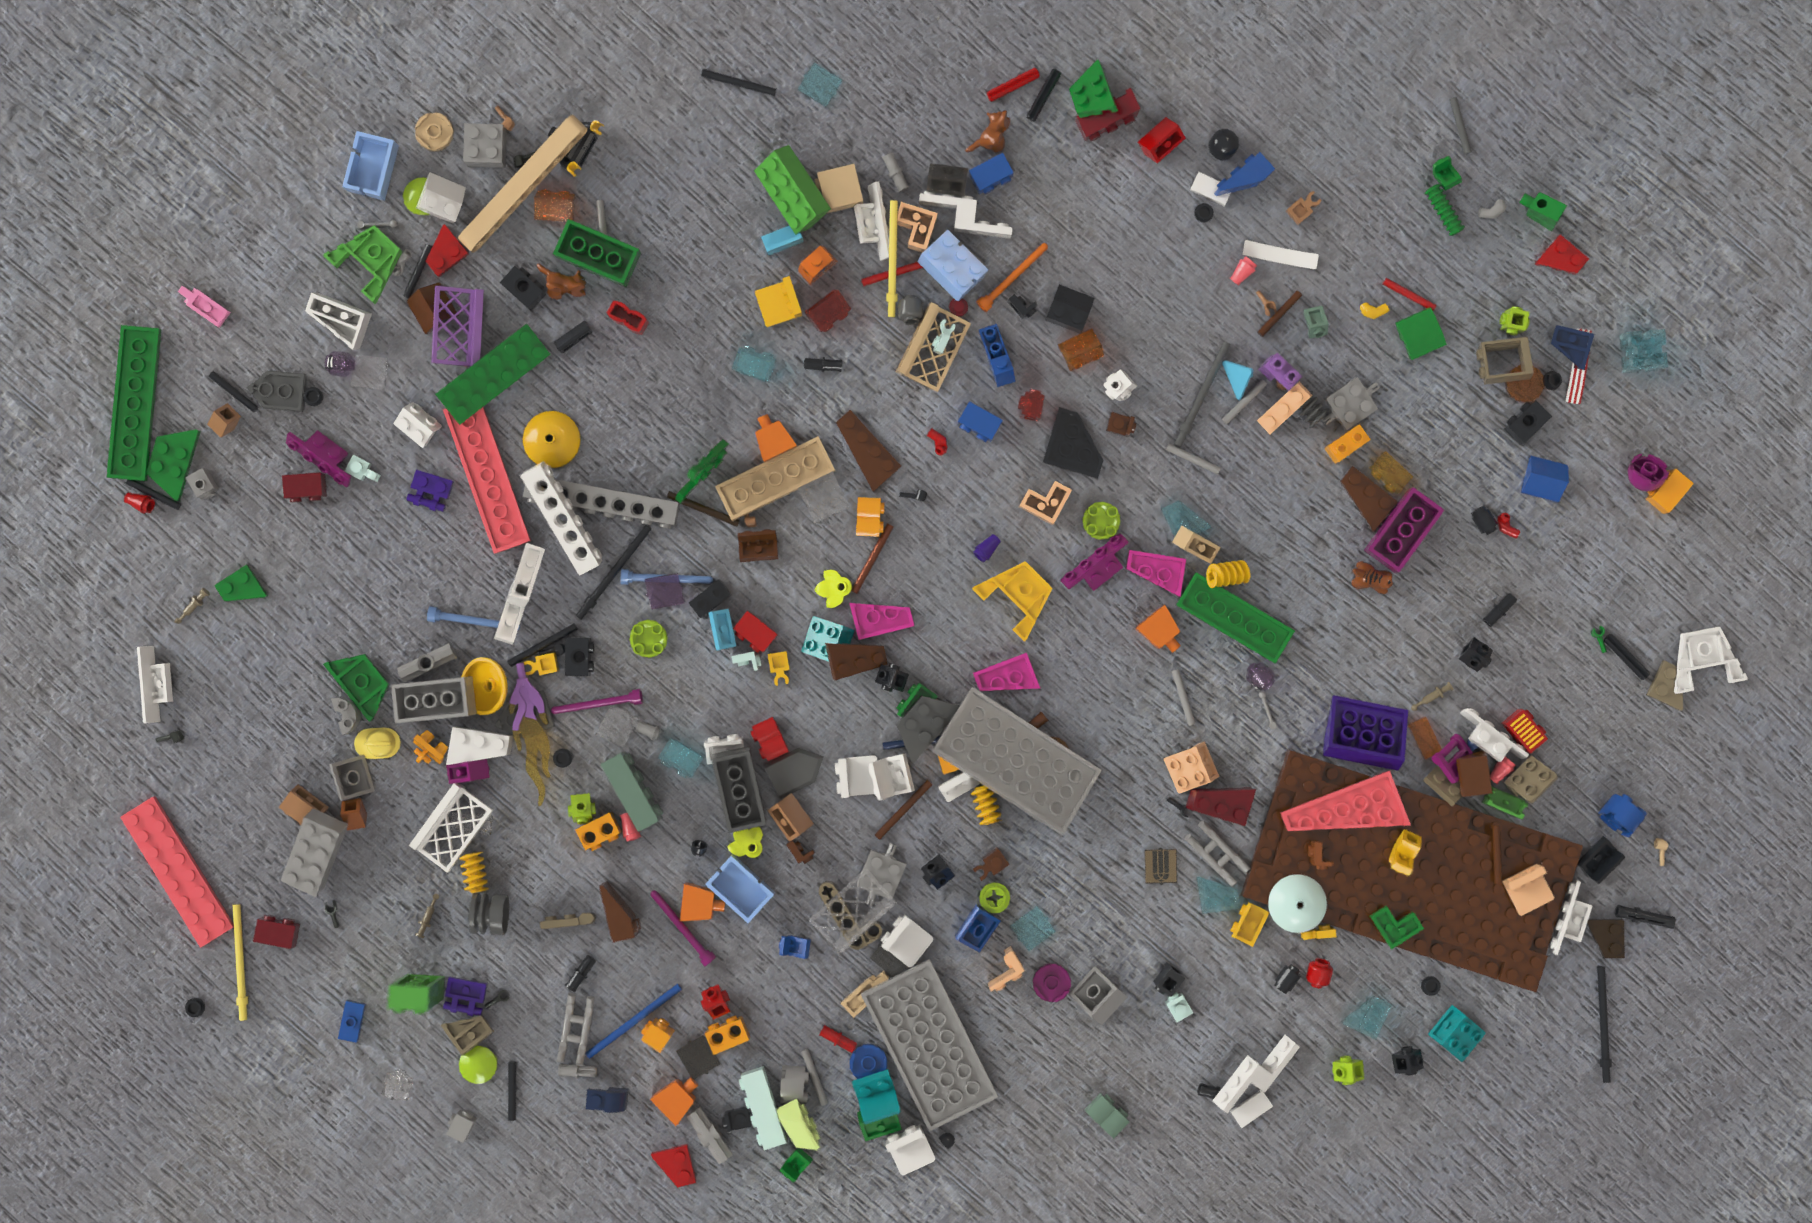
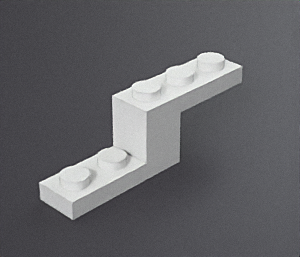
M924 191V194L920 193L919 205L957 209L954 232L1011 238L1012 227H1008V224L997 223V225H989L990 222L988 221L974 223L977 200H973L971 196L956 198L953 194L944 193L943 196L935 195V192Z
M526 543L494 639L513 645L545 549Z
M1284 1035L1262 1065L1247 1055L1214 1098L1213 1102L1228 1114L1251 1083L1265 1093L1300 1046Z

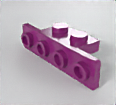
M318 430L306 442L291 432L287 434L286 444L291 450L299 452L306 461L314 463L321 472L333 477L336 483L346 488L350 485L351 476L338 467L348 456V452Z
M1120 533L1113 536L1109 542L1096 549L1090 557L1081 561L1076 568L1067 572L1060 581L1067 589H1071L1084 579L1093 591L1123 568L1114 554L1128 544V540Z

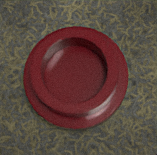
M963 298L960 301L953 299L949 304V310L958 317L964 316L968 311V303Z

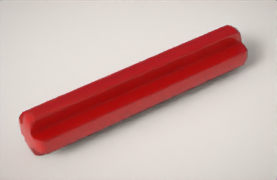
M1033 68L987 92L989 101L992 102L1038 79L1040 74L1037 68Z

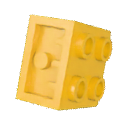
M790 276L782 278L783 282L755 291L766 327L803 316Z

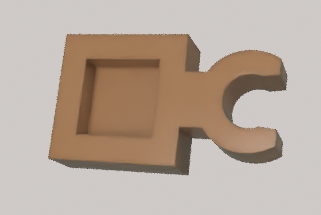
M1314 191L1307 195L1306 201L1300 198L1286 210L1297 225L1314 212L1310 207H1316L1320 204L1321 199L1317 202L1311 200V196L1315 193Z

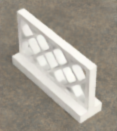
M454 783L409 846L421 852L448 873L491 815L493 809L466 790L465 786L461 783ZM463 794L469 797L470 806L460 807L459 799ZM474 807H482L487 812L482 818L476 819ZM470 808L472 819L463 821L461 809ZM457 810L459 822L449 823V813ZM473 822L474 830L470 834H464L463 823ZM459 824L461 835L451 836L450 825ZM440 826H446L448 837L438 838L437 830ZM461 837V848L453 850L452 838ZM448 839L449 851L440 852L439 840ZM435 841L436 853H429L424 849L428 842ZM450 853L451 862L448 866L442 863L441 854Z

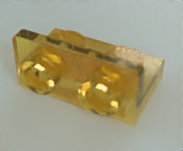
M1384 451L1369 467L1372 471L1371 475L1377 480L1381 479L1386 484L1385 488L1391 493H1401L1406 484L1413 478L1387 451Z

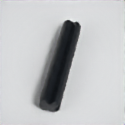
M1056 69L1051 70L1026 116L1028 120L1036 121L1061 76L1060 71Z
M1613 634L1605 637L1604 642L1641 680L1646 679L1650 675V672Z

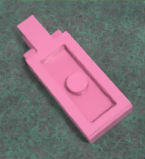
M181 286L178 291L186 297L184 302L188 307L218 328L222 326L231 313L198 289L194 288L190 291L186 287Z

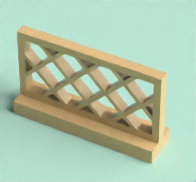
M933 302L929 303L896 373L938 392L971 323L938 307ZM940 312L946 316L948 323L945 326L949 325L950 328L953 323L959 322L965 325L962 333L956 335L952 331V336L949 339L953 338L955 347L953 350L947 352L945 348L943 354L934 356L930 346L932 343H929L927 335L929 331L936 329L938 336H940V326H938L936 316ZM928 346L931 358L921 361L919 352L922 348ZM945 355L947 364L944 368L938 369L935 358ZM932 359L935 371L925 373L922 363ZM920 364L923 375L916 377L909 373L912 366ZM937 373L939 381L936 386L928 382L927 375Z

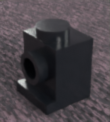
M1166 962L1164 964L1165 967L1154 979L1155 989L1162 995L1166 993L1172 997L1184 982L1185 977L1179 970Z

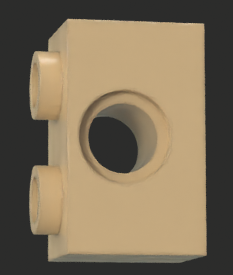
M1183 526L1180 527L1172 543L1210 564H1212L1221 548Z

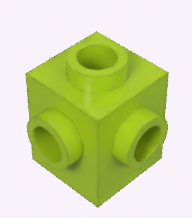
M1520 307L1509 308L1501 314V330L1513 336L1526 331L1530 322L1528 318L1529 312L1523 311V308Z
M590 793L570 795L571 805H568V815L572 817L573 822L587 824L589 821H593V814H596V806L591 801Z
M1341 1056L1340 1060L1333 1062L1332 1072L1334 1074V1081L1342 1082L1343 1085H1352L1365 1079L1363 1060L1352 1059V1056Z

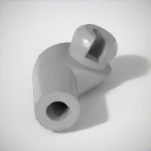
M1501 199L1495 201L1496 203L1491 209L1479 208L1478 217L1496 219L1506 210L1505 201Z

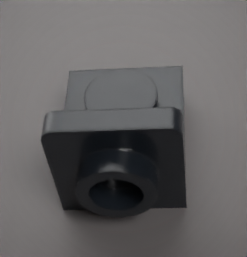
M1014 294L1008 299V304L1022 319L1026 316L1030 318L1037 311L1035 309L1038 305L1036 301L1026 308L1027 304L1022 297H1017Z
M742 1107L725 1111L724 1117H722L723 1128H727V1132L732 1133L733 1130L751 1127L749 1109Z

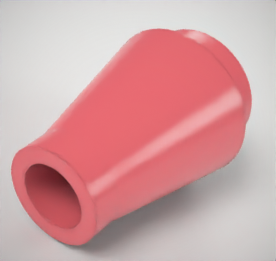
M1245 256L1243 260L1240 259L1230 279L1239 286L1256 271L1257 265Z
M1505 756L1501 762L1497 761L1490 774V779L1498 784L1514 771L1516 764Z
M628 813L620 815L623 838H626L627 842L640 838L641 834L637 831Z

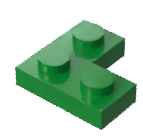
M1385 905L1370 915L1371 920L1390 949L1395 948L1424 929L1414 912H1410L1396 921Z

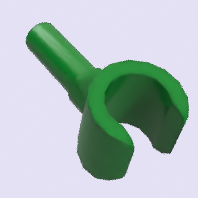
M1599 626L1600 635L1593 628L1591 635L1597 638L1602 653L1607 652L1602 637L1605 633L1604 627Z

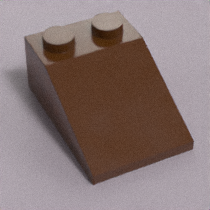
M608 881L603 882L599 885L612 943L635 938L640 933V919L636 918L635 913Z

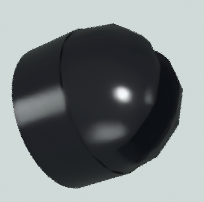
M701 840L693 841L691 846L692 854L694 856L699 855V857L703 856L706 852L707 844Z
M944 1133L938 1138L948 1150L955 1143V1138L951 1133Z

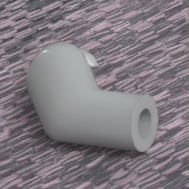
M405 249L402 252L391 273L393 276H400L404 272L405 262L412 257V253L409 250Z

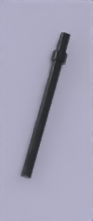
M644 526L592 595L585 599V604L576 614L579 619L582 620L587 612L595 607L598 598L652 530L649 526Z
M1597 966L1602 1056L1600 1058V1067H1602L1603 1083H1611L1610 1067H1612V1059L1609 1056L1605 966Z

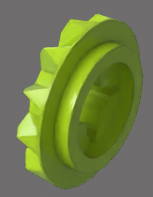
M992 882L987 884L980 892V904L987 912L1000 913L1009 905V891L1001 883ZM993 890L996 892V895L1003 896L997 899V906H995L993 900L986 899L992 896Z

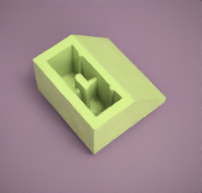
M796 1098L776 1109L781 1124L796 1148L813 1150L820 1148L818 1143L820 1136L816 1130L817 1125L813 1118L809 1119V1113L804 1104L801 1105Z

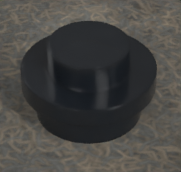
M1206 203L1199 204L1194 211L1195 218L1202 223L1210 221L1214 214L1213 208Z
M1549 371L1543 377V384L1548 390H1555L1562 383L1561 375L1555 371Z
M310 387L304 393V401L310 406H318L323 401V393L316 387Z
M559 749L553 755L555 765L560 768L569 766L573 759L571 752L567 749Z
M1428 976L1422 980L1421 989L1426 995L1434 996L1440 991L1441 984L1437 978Z
M192 998L187 1001L185 1011L191 1017H199L205 1011V1004L200 998Z

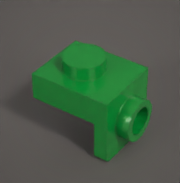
M1450 156L1441 158L1433 164V176L1445 191L1462 182V177L1452 166Z
M797 1148L785 1160L780 1168V1172L786 1178L795 1182L813 1159L801 1148Z

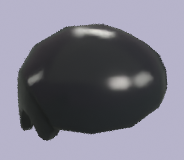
M1229 129L1218 130L1209 141V152L1218 160H1228L1238 150L1239 138Z

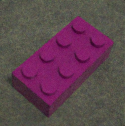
M1414 487L1409 488L1364 551L1392 572H1400L1444 512V509Z

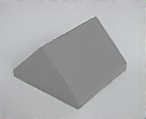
M364 755L329 764L340 802L375 791Z

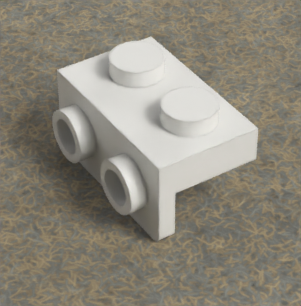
M414 402L403 407L393 423L422 448L427 446L434 433L442 427L434 417L430 416L421 406Z
M738 734L727 735V738L719 739V736L708 737V740L704 741L707 764H712V754L743 748V736L739 737Z

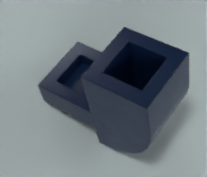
M609 1087L608 1090L588 1088L586 1109L604 1111V1113L623 1112L627 1109L629 1089Z

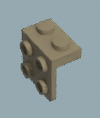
M1531 755L1504 783L1516 797L1520 795L1529 803H1533L1557 780L1558 776Z

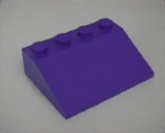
M1333 695L1324 738L1323 756L1398 771L1405 761L1408 710Z

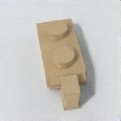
M882 971L877 977L874 974L868 977L841 1001V1005L854 1018L866 1007L861 993L888 980L889 976L885 971Z

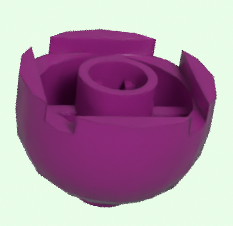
M1642 454L1634 456L1627 470L1630 483L1635 488L1646 492L1660 488L1667 479L1669 471L1667 472L1666 463L1650 454L1648 457L1642 456Z

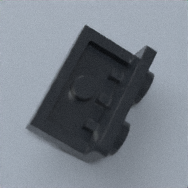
M1603 836L1578 861L1577 865L1590 879L1600 884L1625 859V856Z

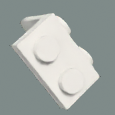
M906 753L886 757L869 764V773L874 783V794L878 800L915 791Z
M871 755L838 759V763H835L836 775H840V782H837V794H841V798L874 794V783L869 773V764L877 761V757Z
M904 914L903 917L899 916L893 923V930L890 933L887 931L881 938V947L892 953L908 967H913L933 942V937Z
M912 1125L906 1128L905 1132L901 1134L895 1133L885 1141L887 1151L891 1153L901 1175H906L935 1161V1155L921 1125Z

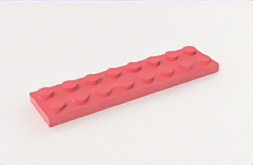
M484 407L460 425L446 408L443 409L494 554L531 542Z
M155 796L120 817L200 948L234 928L232 920Z

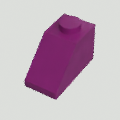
M487 759L446 765L449 784L490 778Z

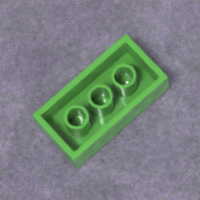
M790 145L774 150L754 170L795 235L811 229L831 210Z
M404 975L389 985L388 1009H394L396 1013L414 1010L413 1013L425 1014L426 1011H429L444 999L445 976Z

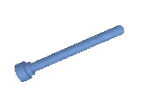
M621 569V584L629 585L633 581L711 584L713 582L711 576L637 574L629 571V569Z
M429 606L427 613L428 622H436L441 619L497 628L499 624L498 620L441 612L438 607Z

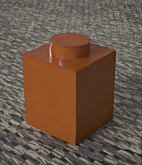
M362 799L342 801L340 815L343 822L348 824L347 830L366 828L367 812Z

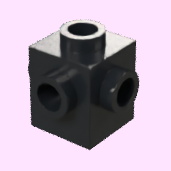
M1473 637L1463 647L1459 660L1478 672L1482 667L1486 668L1491 663L1492 659L1490 657L1493 650Z
M891 663L889 666L881 664L875 683L881 684V689L892 692L893 689L903 692L909 674L899 671L900 666Z
M937 855L921 868L925 874L923 876L925 882L929 886L932 884L937 890L955 877V874L940 855Z
M1404 1046L1401 1047L1400 1051L1392 1054L1395 1074L1415 1075L1418 1070L1424 1068L1421 1049Z

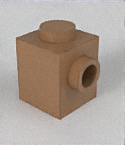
M227 403L213 412L207 425L222 438L235 429L241 416Z

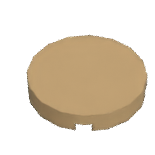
M427 113L419 118L416 123L415 136L422 147L436 152L450 145L453 140L454 130L446 116L441 113Z

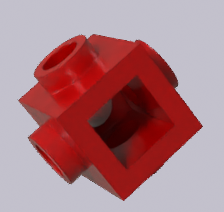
M719 984L701 992L703 997L701 1001L704 1011H708L713 1020L731 1012L727 1002L730 1000L726 990L721 989Z

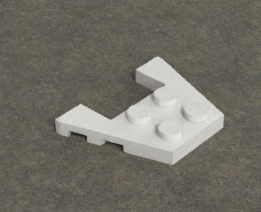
M1721 627L1681 634L1674 687L1675 694L1694 691L1691 670L1725 664L1728 683L1748 680L1747 675L1742 672L1739 666L1741 665L1740 662L1734 657L1731 646Z

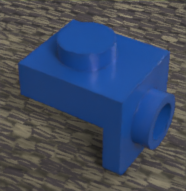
M793 935L782 936L779 942V955L807 959L809 957L811 939Z

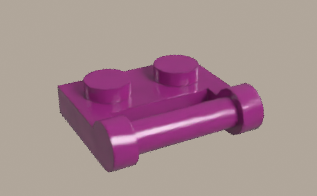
M1454 734L1450 738V742L1439 753H1435L1432 756V761L1441 768L1451 784L1459 781L1456 759L1473 752L1459 734ZM1457 746L1459 750L1447 762L1445 757Z

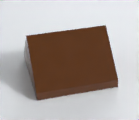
M440 282L419 288L406 301L425 334L433 331L435 286H442ZM440 291V299L446 304L450 299L445 291ZM452 302L447 305L448 309L453 314L457 313ZM444 308L439 312V318L443 323L451 318Z
M1481 750L1456 759L1461 797L1492 794L1488 759L1485 751Z

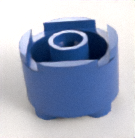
M1613 794L1598 812V814H1602L1600 818L1608 827L1614 831L1617 829L1621 830V835L1625 837H1630L1647 815L1642 808L1636 807L1632 803L1633 800L1626 794L1622 796Z

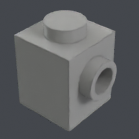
M201 468L186 477L197 498L209 499L215 495L214 492L219 490L208 469Z
M460 1110L457 1114L453 1113L448 1122L451 1126L446 1135L464 1143L477 1118L473 1117L474 1114L468 1110Z

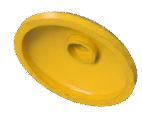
M546 411L534 416L526 425L523 433V446L528 457L536 464L544 461L551 468H559L571 462L580 447L581 438L577 425L569 416L557 411ZM548 435L553 436V440L551 442H548L546 440Z
M487 657L476 658L468 663L461 677L473 676L476 713L479 715H490L498 711L506 699L507 678L504 670L495 660Z

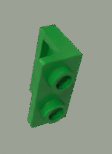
M918 683V685L913 684L907 692L910 694L906 701L902 699L896 707L899 710L897 714L903 717L921 695L936 699L938 696L921 683Z

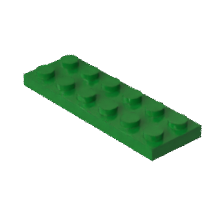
M525 324L440 389L435 395L460 425L551 354L528 324Z
M1197 572L1192 576L1176 604L1179 608L1274 664L1278 661L1295 630L1224 588L1217 586L1210 588L1206 578Z

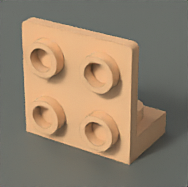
M1205 741L1198 743L1190 749L1164 758L1178 793L1211 783L1220 777Z
M1535 864L1502 881L1518 914L1521 916L1554 900V896L1543 876L1546 874V871L1541 865Z
M1011 946L1004 950L1005 956H1003L1009 970L988 982L991 991H999L1006 986L1005 983L1009 980L1016 981L1023 976V965Z

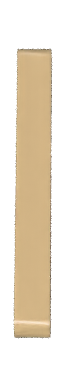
M574 115L569 116L461 232L458 237L459 241L471 253L476 252L586 134L587 128Z

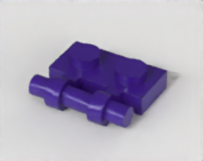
M416 470L410 488L416 489L417 493L416 495L408 493L406 500L413 502V505L416 506L422 505L429 507L432 511L444 512L446 505L439 502L441 498L449 499L454 481ZM424 493L434 495L433 499L423 498Z
M448 977L445 997H451L452 1002L445 1001L443 1009L450 1010L453 1013H457V1011L467 1013L469 1016H481L483 1008L476 1007V1002L484 1003L488 983ZM459 999L469 1001V1006L459 1004Z

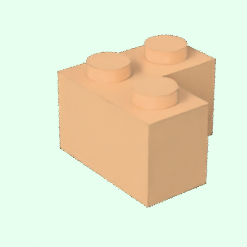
M901 202L898 210L897 225L912 229L908 248L923 253L929 246L938 213Z
M1056 481L1050 488L1046 498L1028 489L1019 507L1053 525L1072 490Z

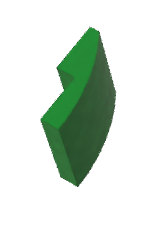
M1430 307L1395 323L1400 339L1404 341L1409 359L1411 360L1447 345L1436 316Z

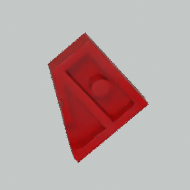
M444 224L426 259V263L437 277H440L465 258L468 252Z
M1560 234L1535 264L1558 271L1563 270L1566 273L1575 275L1589 258Z
M688 1144L651 1153V1157L676 1187L697 1182Z

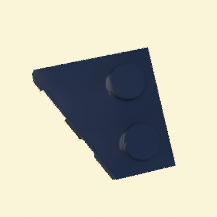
M1556 325L1551 344L1581 370H1584L1594 334Z

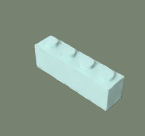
M764 1066L743 1072L741 1079H739L741 1090H745L747 1095L745 1103L747 1109L751 1108L753 1114L750 1118L753 1127H757L759 1133L756 1135L759 1146L762 1145L763 1149L767 1150L786 1144L787 1137L778 1117L776 1102Z

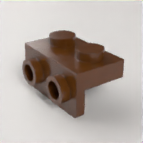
M765 529L756 532L744 531L738 533L740 562L778 559L776 530Z

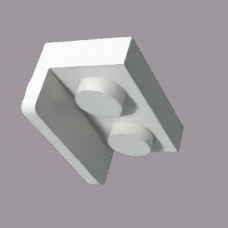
M961 772L939 785L938 788L946 801L950 802L978 786L980 782Z

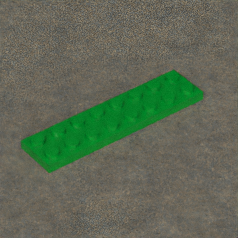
M121 325L106 478L147 481L162 329Z

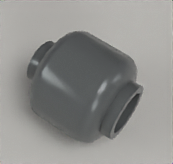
M906 295L898 303L899 319L906 325L919 323L923 318L922 301L919 298H915L914 295Z

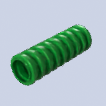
M1436 184L1427 189L1425 195H1428V200L1432 201L1430 204L1435 206L1433 209L1437 210V215H1440V221L1443 220V226L1446 225V231L1449 230V236H1454L1464 230L1465 226L1461 225L1462 221L1458 220L1459 216L1455 215L1456 211L1452 210V205H1449V199L1446 200V194L1442 193L1444 190L1439 188L1441 185Z

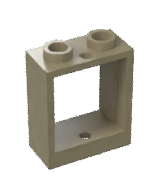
M1528 337L1481 342L1479 348L1476 349L1477 360L1481 362L1479 376L1480 379H1483L1484 385L1528 380L1534 374ZM1518 348L1521 372L1490 376L1486 352Z

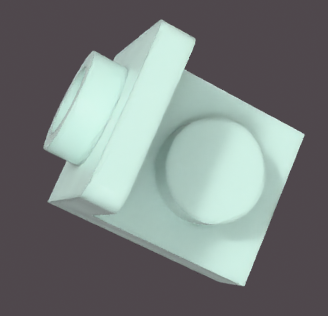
M755 651L731 656L733 664L737 663L738 666L748 665L749 660H752L754 671L759 670L758 666H761L760 655H756Z
M1175 992L1172 997H1167L1168 1000L1165 1003L1176 1022L1193 1014L1181 992Z

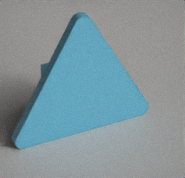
M1225 360L1222 362L1236 398L1240 400L1250 378L1253 377V369Z

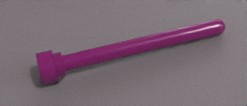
M635 689L629 692V695L555 706L551 708V712L553 714H560L627 702L639 705L643 704L641 689Z
M656 890L651 891V897L699 953L700 962L703 966H707L716 958L715 954L712 951L705 950Z

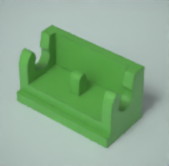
M1491 786L1492 794H1485L1482 803L1523 820L1525 815L1523 810L1525 807H1528V803Z

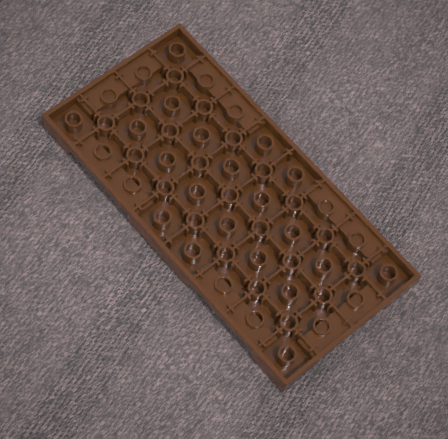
M1287 749L1250 864L1251 869L1247 873L1241 892L1242 897L1268 905L1270 892L1279 880L1294 874L1305 875L1318 882L1326 895L1327 908L1321 922L1386 943L1371 920L1370 915L1385 905L1396 921L1410 912H1414L1424 929L1396 947L1537 992L1548 958L1546 953L1568 884L1572 882L1583 845L1454 804L1452 807L1445 800L1398 785L1395 786L1411 824L1409 826L1287 831L1280 812L1371 778V776ZM1492 825H1500L1502 881L1535 864L1541 865L1546 871V874L1543 876L1554 896V900L1522 916L1518 914L1503 882L1502 884H1494ZM1404 829L1422 837L1421 849L1413 859V871L1409 876L1391 868V863L1389 862L1393 846ZM1311 841L1322 842V860L1332 861L1333 866H1328V869H1316V866L1311 864V857H1308V845H1311ZM1302 902L1297 903V908L1300 909L1303 907Z

